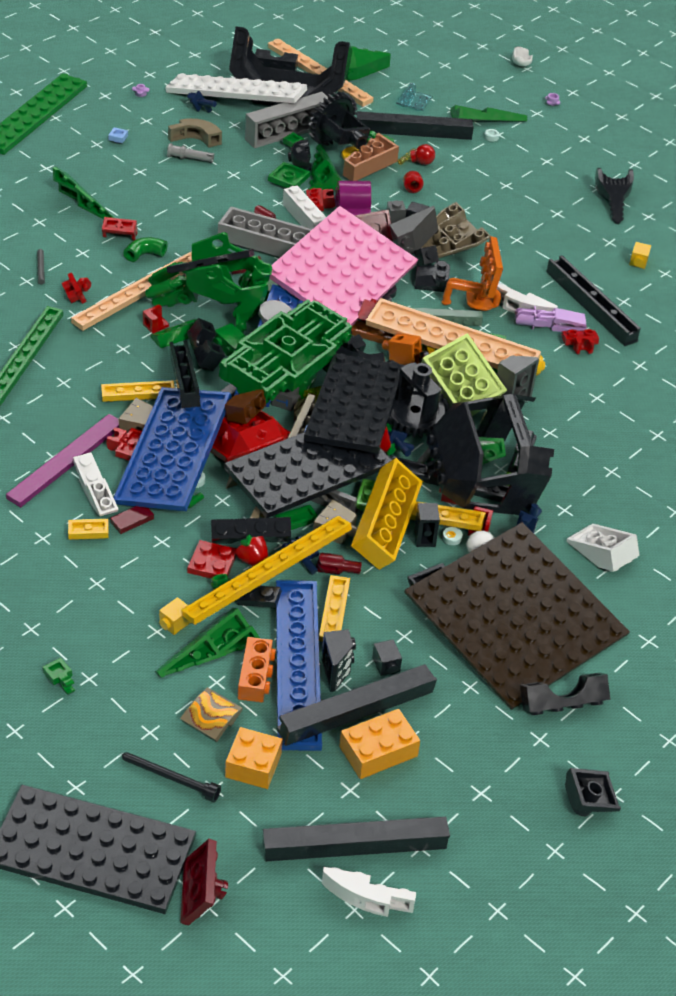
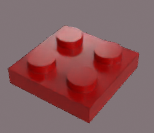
M199 540L187 567V573L211 579L218 574H227L228 576L236 559L235 551L237 548Z

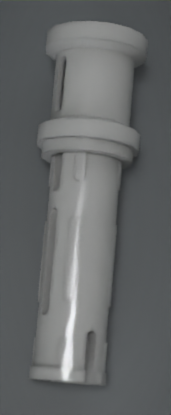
M169 143L168 157L190 158L211 163L214 161V153L187 149L184 145L180 147Z

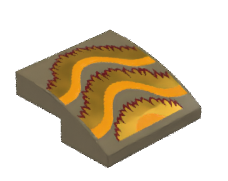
M207 687L191 703L180 719L185 724L218 742L228 726L232 727L243 708Z

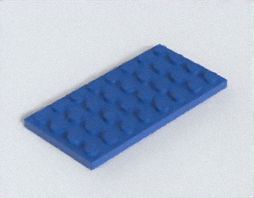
M161 387L113 497L116 504L187 511L226 414L225 404L232 398L231 393L199 390L201 406L182 408L178 389Z

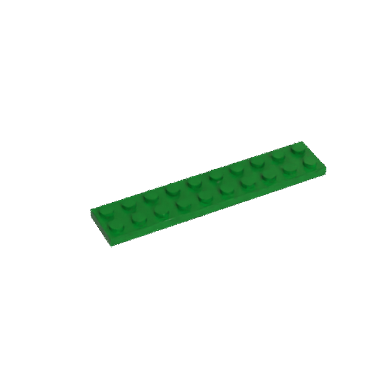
M62 73L0 123V154L5 155L87 87V81Z

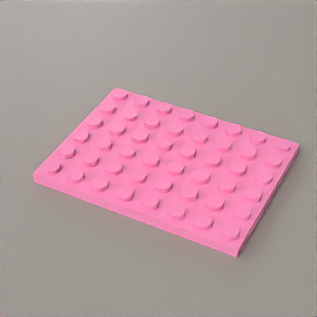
M339 206L271 265L272 274L269 279L303 302L307 299L310 302L313 300L320 302L341 316L346 317L347 322L353 326L359 320L358 313L364 299L371 300L372 298L379 301L417 264L418 259Z

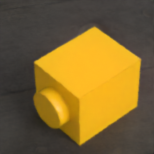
M636 242L629 265L645 269L651 245Z
M177 597L160 609L159 623L161 627L175 635L191 622L185 619L181 612V609L188 605Z

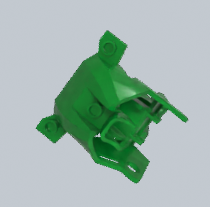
M222 232L192 243V261L232 253L228 250L229 248L235 252L244 250L231 244L228 234ZM219 239L223 244L217 247L212 242ZM258 256L195 267L194 269L182 271L186 275H179L173 280L170 278L179 274V272L169 274L167 273V268L164 267L149 277L148 281L152 286L146 290L145 295L147 298H152L153 306L173 307L180 303L190 304L192 301L197 302L198 294L217 300L220 304H235L236 302L238 306L234 308L233 316L236 319V327L244 334V331L247 330L246 323L258 313L260 306L264 303L269 286L268 281L272 274V266L269 263L263 262ZM174 262V263H172V264H170V265H168V266H172V265H176V264H180V263H184V262H178V263ZM242 269L250 270L252 272V281L246 288L239 287L233 282L230 272ZM245 272L239 277V285L245 275Z

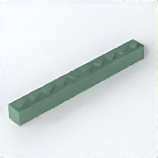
M412 308L460 325L482 326V311Z

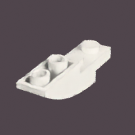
M498 283L497 289L501 293L500 303H503V309L515 313L516 308L534 309V306L538 310L553 311L554 308H558L557 305L532 293L524 295Z
M92 453L73 457V463L79 474L80 484L99 516H104L117 512L116 502L105 478H102Z
M324 867L322 884L330 892L350 905L388 917L389 909L413 913L416 892L404 888L386 887L382 884H370L371 875H366L362 872H349L336 867Z

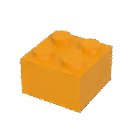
M240 727L226 759L225 778L268 789L282 754V738Z

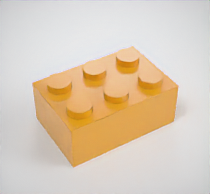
M396 709L342 730L339 747L359 779H363L418 757L420 739L400 709Z

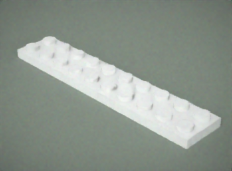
M181 73L165 88L166 93L189 94L200 91L203 96L295 103L307 91V84L299 82L288 83L286 81L274 82L273 80L261 81L260 79L249 80L247 78L236 79L235 77L223 78L222 76L211 77L209 75L198 76L197 74L186 75Z

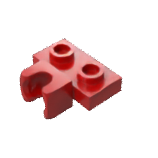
M312 188L306 190L308 198L320 211L335 207L333 189L322 190V188Z
M571 329L562 331L561 337L564 344L574 345L576 354H580V350H586L589 354H592L594 345L599 344V337L595 330L576 331Z
M113 428L114 437H107V448L115 451L116 457L130 461L142 431L131 428L127 433L126 430Z

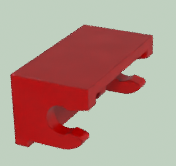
M104 217L102 225L103 237L107 238V233L131 235L132 240H136L138 234L137 220Z

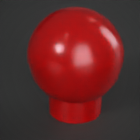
M428 144L420 145L416 150H411L410 152L412 163L418 162L421 165H429L435 159V150Z

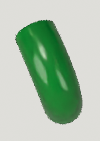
M154 237L139 238L131 242L123 250V254L130 262H136L140 256L149 253L163 257L167 251L168 242Z

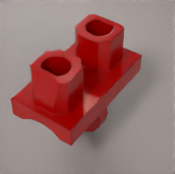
M72 272L67 274L69 280L61 284L70 302L74 303L78 300H81L82 304L87 302L82 292L90 289L91 281L88 278H80L76 282Z

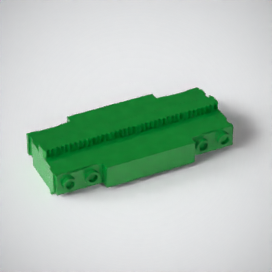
M307 299L287 314L280 311L240 340L237 344V350L220 362L219 377L235 386L239 394L259 389L264 390L267 404L270 400L273 401L277 394L284 392L286 389L294 391L330 363L340 346L351 339L352 326L347 322L346 317L341 316L318 301L313 300L310 302Z

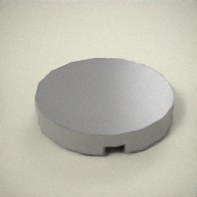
M269 300L260 306L258 315L262 318L261 321L265 323L280 311L287 314L292 309L281 301Z

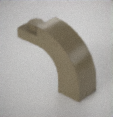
M192 118L181 119L179 124L168 126V139L170 142L195 138L203 141L208 148L222 145V131L209 121Z

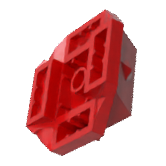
M262 410L247 424L228 421L226 416L222 421L210 452L226 463L286 440L290 431L283 428L274 417Z

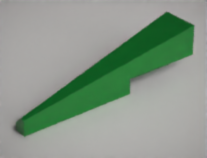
M454 105L450 109L452 118L472 119L473 122H526L528 116L489 107L484 110Z
M319 144L316 146L318 152L314 155L316 160L313 162L311 171L313 179L309 182L311 187L308 190L322 188V190L333 189L334 191L337 188V182L342 180L324 147Z
M56 166L53 167V181L58 183L59 192L77 200L79 207L102 219L104 217L115 218L68 173Z
M232 608L155 672L162 678L174 672H180L186 668L226 656V654L246 648L248 637H260L253 626L247 623L239 609Z

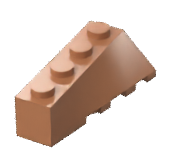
M377 133L374 139L371 138L368 141L367 145H362L358 152H353L344 160L343 176L350 181H357L396 163L399 146L380 133Z

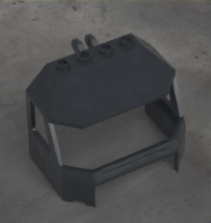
M508 394L453 403L435 424L426 439L430 449V457L433 460L428 462L426 471L429 473V481L437 482L440 485L441 493L464 509L474 510V507L477 506L493 510L495 513L519 515L520 511L529 514L531 505L538 502L552 476V468H549L550 457H554V449L533 446L521 411L525 403H528V401L534 402L536 397ZM486 409L476 429L470 411ZM513 429L519 447L517 472L481 479L484 454L478 437L504 438L505 442L509 432ZM510 485L499 505L471 502L478 488Z

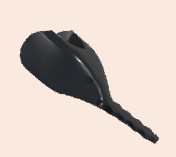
M597 168L595 173L597 192L600 196L610 201L609 206H611L612 220L615 224H620L624 219L622 217L624 215L622 212L624 211L623 202L629 196L634 181L633 169L628 170L625 178L612 179L607 177L601 168Z

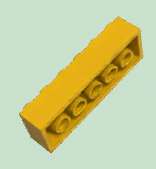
M397 458L381 467L351 544L357 552L379 570L396 560L423 482Z

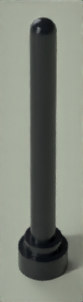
M125 752L122 754L124 761L199 791L208 801L214 803L220 795L221 785L213 782L204 784L131 753Z

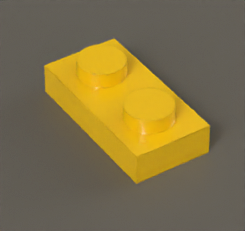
M108 519L68 520L69 540L109 538Z

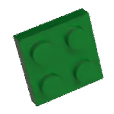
M283 162L268 175V181L285 188L291 186L299 187L310 177V171Z

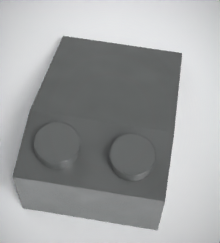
M431 206L390 224L393 243L411 255L414 254L415 250L420 249L438 231L435 207Z

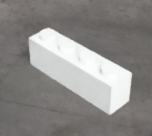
M291 186L283 190V206L301 226L314 229L326 218L298 186Z

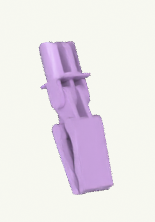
M534 306V309L516 308L515 310L516 324L532 326V330L534 326L550 327L552 331L556 332L571 329L582 331L587 328L585 314L559 308H554L553 311L538 310L536 306Z

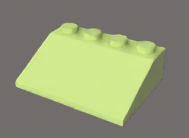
M468 333L422 358L421 363L428 364L432 368L431 379L442 389L443 399H447L450 407L453 403L501 396L507 391ZM480 410L470 411L471 415H475Z

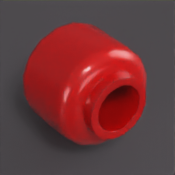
M409 171L404 175L403 185L409 193H417L423 188L424 182L420 173Z

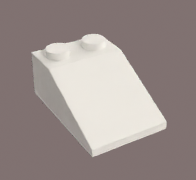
M591 524L567 538V542L596 566L610 572L619 570L620 567L640 556L636 534L596 524Z

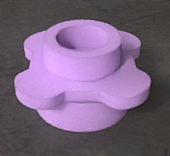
M144 84L132 87V90L135 91V95L138 97H144L150 91Z
M550 93L545 97L547 104L551 106L560 104L559 95L556 93Z

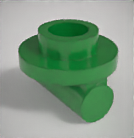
M246 270L240 286L244 288L248 287L252 281V272L250 270Z

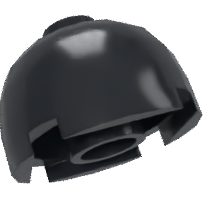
M308 139L297 141L292 145L291 152H288L289 162L308 171L312 169Z

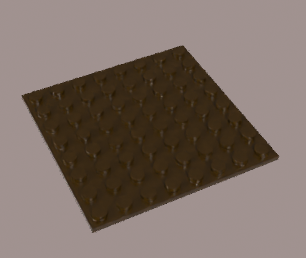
M523 522L404 590V593L511 710L522 704L520 685L543 682L550 686L630 633Z

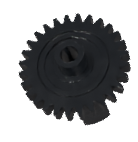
M340 91L338 93L333 92L332 96L328 95V99L323 98V103L319 102V107H315L316 112H312L314 116L309 119L312 122L308 124L310 126L308 131L311 138L317 144L328 146L330 143L333 145L334 140L339 145L352 144L357 149H360L362 145L367 143L370 128L354 116L357 115V103L348 93L344 91L342 93Z
M410 363L400 369L397 394L388 420V424L392 425L393 430L398 428L400 432L411 433L414 438L416 434L420 438L423 437V434L428 436L435 424L450 407L447 399H443L442 389L431 379L432 368L428 364Z

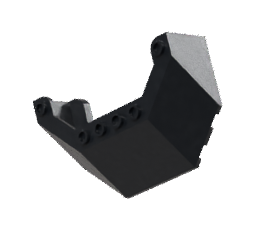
M236 26L229 70L236 79L247 78L249 80L260 79L261 81L273 80L274 82L286 81L288 83L299 82L307 84V91L300 98L323 92L328 97L329 94L333 95V92H337L344 86L351 63L352 48L350 42H338L334 47L332 66L320 75L264 67L252 51L253 39L250 37L248 30L244 27ZM251 100V101H252L253 103H255V104H262V105H269V106H274V105H278V104L284 103V102H272V101Z

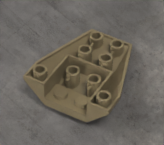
M455 202L444 208L436 216L438 231L421 248L436 245L438 257L441 258L477 247L489 240L491 235L483 227L477 230L466 219L465 210Z

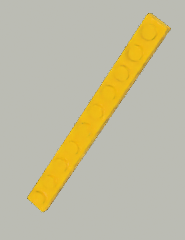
M336 516L181 609L182 616L196 625L352 530L351 523L340 516Z

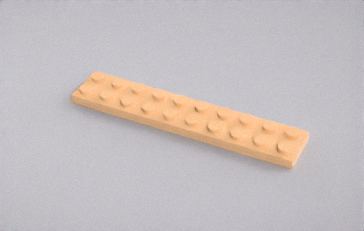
M380 298L366 319V325L394 335L399 333L421 336V344L436 349L468 333L489 365L495 369H498V364L511 355L540 358L541 355L539 350Z

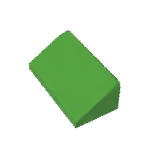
M362 479L356 508L363 512L375 480Z

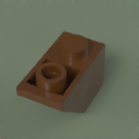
M259 389L233 396L225 404L227 420L247 424L266 406L264 390Z

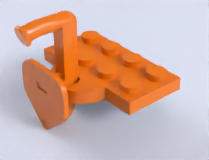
M490 236L489 242L485 244V255L480 259V266L482 267L481 282L450 278L441 302L443 305L451 304L452 290L457 289L467 291V305L471 308L487 311L499 306L501 293L497 287L503 271L497 237Z

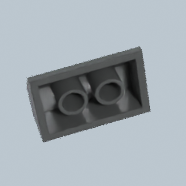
M511 355L498 364L497 373L498 378L507 389L502 395L516 394L532 397L539 358Z

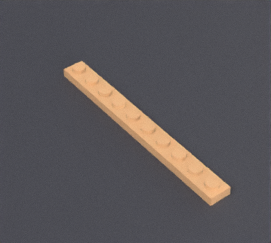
M281 39L268 42V48L280 56H283L284 52L298 54V67L308 73L320 75L328 69L286 44ZM345 80L344 86L338 90L341 93L343 91L348 93L362 107L373 102L371 95Z
M192 251L174 260L173 262L165 265L164 267L174 262L185 263L192 261ZM181 271V272H179V274L175 275L174 277H172V278H170V279L173 280V279L177 278L179 275L182 276V275H184L185 273H183V272ZM153 273L71 317V323L84 331L145 297L146 290L152 286L148 280Z

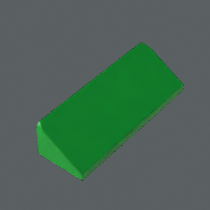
M197 319L161 330L150 336L160 348L170 346L169 342L175 344L189 339L187 332Z

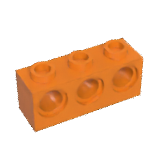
M247 638L238 685V700L263 703L265 694L269 695L270 682L267 679L272 678L273 665H270V662L275 661L276 649L272 648L273 640Z

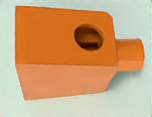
M397 333L390 340L385 339L383 341L382 349L389 351V360H394L398 364H403L404 366L410 363L418 364L419 355L422 352L421 336Z

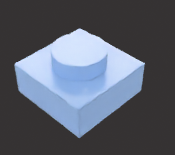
M114 127L108 135V140L123 143L128 137V130Z

